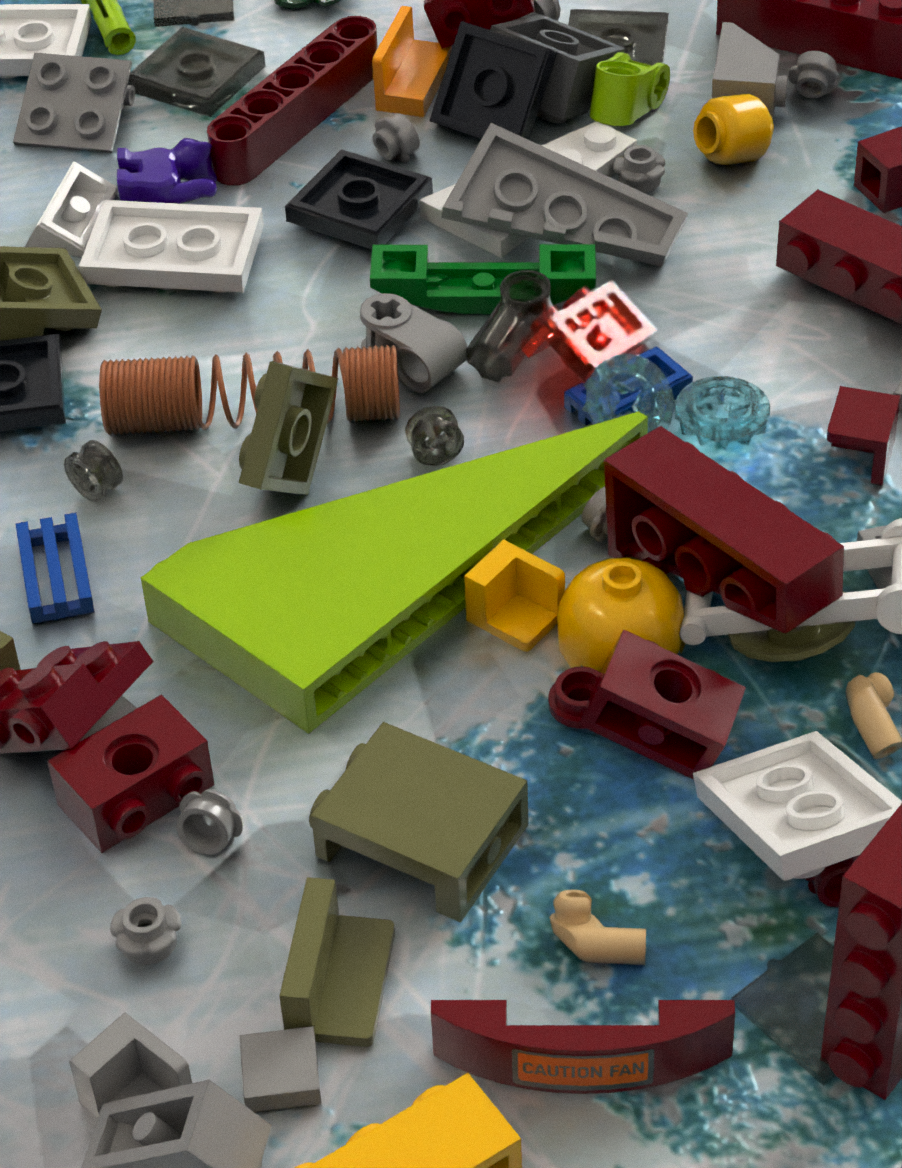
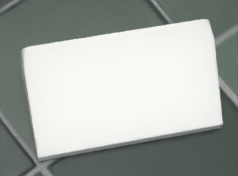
M73 161L25 247L66 248L70 256L82 257L103 201L114 200L118 193V187Z

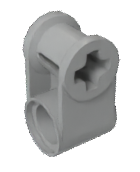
M383 293L373 295L361 304L360 319L366 326V338L362 341L361 348L363 346L365 348L369 346L373 348L375 345L378 348L381 345L384 348L386 345L389 347L392 345L396 346L398 378L411 391L417 393L427 392L467 360L468 348L466 341L455 326L417 308L403 297Z

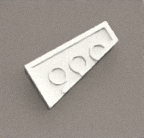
M595 121L541 146L611 177L615 174L613 169L615 159L623 157L624 152L629 147L637 145V140L614 130L610 126ZM455 184L419 200L421 218L500 258H503L529 238L441 218L442 207Z

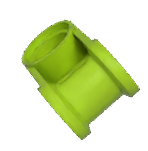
M617 52L610 59L598 62L595 71L590 117L602 124L627 126L633 124L636 119L651 110L658 109L668 91L670 67L661 62L648 65L633 61L629 54L624 52Z

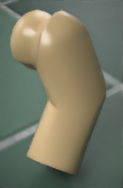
M874 672L867 677L858 675L848 682L846 687V698L853 722L874 759L884 758L902 747V737L885 708L889 706L894 697L893 686L884 674Z
M564 890L557 894L553 901L555 913L549 917L553 933L580 960L588 963L645 965L646 929L604 927L591 914L592 899L586 892Z

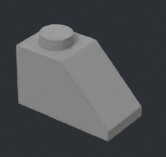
M723 22L712 79V98L741 94L754 95L765 104L773 120L775 107H785L788 76L778 75L780 54L734 23Z
M211 1080L186 1084L103 1103L81 1168H261L262 1157L272 1125Z

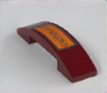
M431 1000L430 1011L433 1054L435 1057L465 1072L500 1084L528 1090L571 1094L615 1093L639 1090L667 1084L709 1069L732 1056L736 1013L735 1000H658L657 1025H507V1000Z

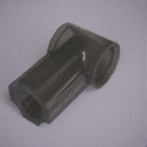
M521 270L507 275L500 284V302L466 348L467 363L479 372L481 378L499 383L503 377L512 376L530 348L545 342L553 332L550 280L544 274L532 270Z

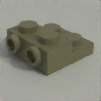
M0 246V341L42 336L44 328H53L60 331H69L74 328H97L102 309L66 248Z
M269 362L267 373L260 378L255 391L254 401L257 413L252 432L243 441L239 453V465L242 469L239 479L240 484L260 490L309 494L339 378L283 363Z

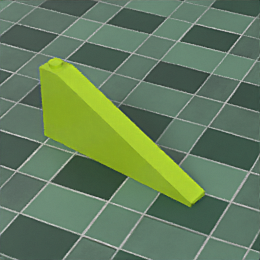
M638 411L187 543L167 559L158 562L149 572L140 577L148 622L309 734L466 608L464 575L503 539L533 554L579 517L590 498L598 490L605 487L604 459L648 433V416Z

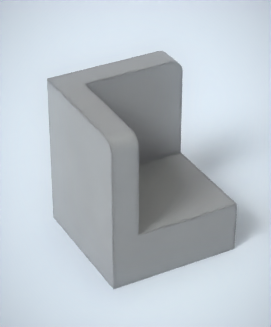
M125 1012L69 1060L79 1102L97 1118L103 1103L192 1083L187 1061Z

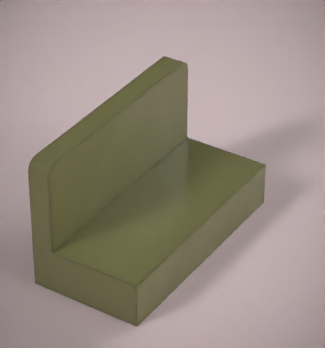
M306 878L279 995L284 1030L314 1026L316 1042L369 1047L374 1043L395 937L394 922L388 919L339 915L336 883L333 879Z

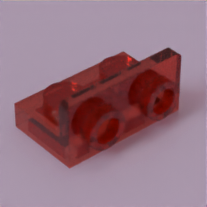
M610 280L594 291L584 286L561 307L562 310L556 304L545 310L531 324L530 329L535 335L521 350L530 359L551 346L560 356L562 362L585 383L645 344L657 330L615 282Z

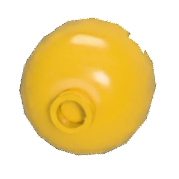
M627 557L607 558L590 564L572 579L560 600L557 614L559 651L571 668L581 667L582 665L583 667H590L600 672L624 629L645 640L652 641L675 654H678L679 650L682 653L685 643L680 638V628L684 618L682 596L665 572L649 562Z

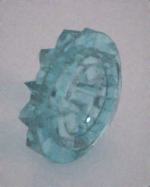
M620 354L610 357L595 366L591 377L583 385L587 391L586 403L582 410L589 413L594 424L632 414L633 412L631 411L619 415L615 414L616 405L621 400L616 391L623 395L630 391L634 392L637 389H640L642 392L636 396L637 400L633 403L632 408L634 412L639 411L648 416V433L659 426L668 429L674 412V398L670 384L663 372L654 363L641 356Z
M713 376L694 381L679 393L675 402V419L680 421L682 435H696L700 446L711 441L720 442L724 449H726L731 441L749 445L753 435L765 433L767 421L770 417V403L765 393L759 387L746 380L729 376ZM718 405H723V409L727 411L729 418L717 417Z

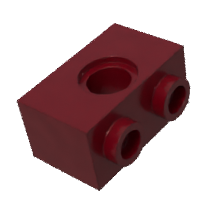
M623 629L601 668L578 725L694 780L693 773L712 767L724 749L746 687L721 676L711 669L704 668L664 649L652 641L645 640Z
M162 694L80 741L72 749H66L47 761L57 805L101 853L125 839L135 837L146 826L178 808L183 797L188 793L196 791L202 794L205 790L215 785L208 741Z

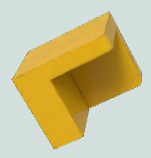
M503 539L464 575L466 621L524 652L530 651L557 625L559 604L565 592V573L562 569Z

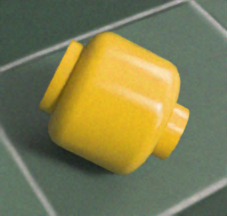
M751 94L712 98L703 105L694 122L693 134L696 146L710 162L722 166L759 160L765 155L771 143L774 124L768 108L760 98Z

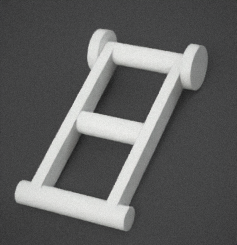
M901 518L892 521L884 528L881 539L840 543L844 546L843 572L892 566L891 585L883 589L843 593L842 597L797 627L878 619L879 623L888 631L902 634ZM687 591L680 638L688 645H699L705 640V637L773 629L730 610L726 606L711 607L713 591L703 597Z

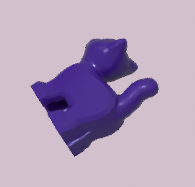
M183 138L172 149L158 147L131 152L127 148H117L119 167L117 169V187L120 201L181 204L199 198L215 196L217 193V185L215 183L217 176L212 168L210 153L212 145L208 142H200L192 138Z

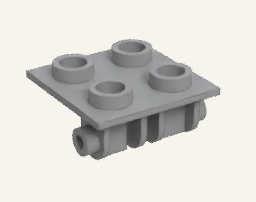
M34 53L13 143L15 145L112 153L121 111L125 108V105L133 106L135 101V87L128 85L132 61Z

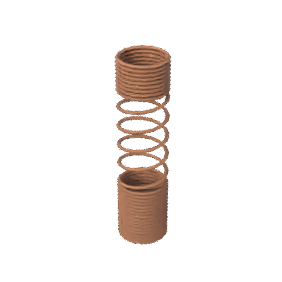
M376 345L373 348L371 346L368 348L363 346L361 349L358 346L356 349L345 347L343 353L338 347L334 351L332 377H338L339 364L344 385L347 420L350 423L353 420L355 422L358 420L361 422L367 420L369 422L370 419L381 421L382 418L385 421L388 418L391 421L394 418L398 420L400 418V397L396 346L392 345L389 347L386 345L385 348L382 345L379 348ZM307 349L304 352L302 368L308 370L309 366L310 371L316 372L312 353ZM276 351L273 355V361L283 363L281 354ZM247 352L243 355L240 403L236 422L233 421L229 409L219 356L217 354L213 356L210 403L205 425L202 422L200 369L195 356L192 355L191 358L188 356L177 358L175 356L173 359L170 356L167 359L165 357H162V359L158 357L153 359L151 357L149 360L147 358L144 360L133 358L132 361L130 359L126 361L123 359L118 361L116 359L114 362L111 359L108 362L104 360L100 366L99 393L101 416L105 432L111 436L112 433L114 435L118 433L123 435L124 432L126 434L130 432L132 434L136 432L146 434L147 432L152 433L155 431L158 433L165 430L167 432L171 430L174 432L179 430L181 432L183 429L186 432L188 429L199 431L200 428L207 430L212 423L217 381L226 419L232 428L237 429L242 422L244 414L247 374L254 408L257 413L254 401L256 385L250 355ZM335 390V394H334V398H333L332 406H331V409H330V413H329V417H328L327 424L331 421V419H332V417H333V412H334V407H335V399H336V390Z

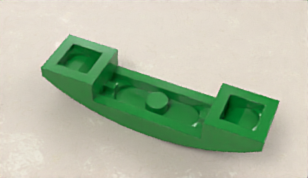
M539 244V262H429L428 245H372L370 288L382 294L387 293L401 296L415 306L444 312L505 314L529 311L565 302L596 288L595 244Z

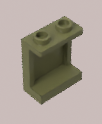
M382 722L366 744L360 743L353 750L347 762L345 772L332 789L323 790L316 798L309 816V825L313 829L316 857L330 862L339 849L344 846L432 884L435 887L436 912L461 923L528 826L527 780Z

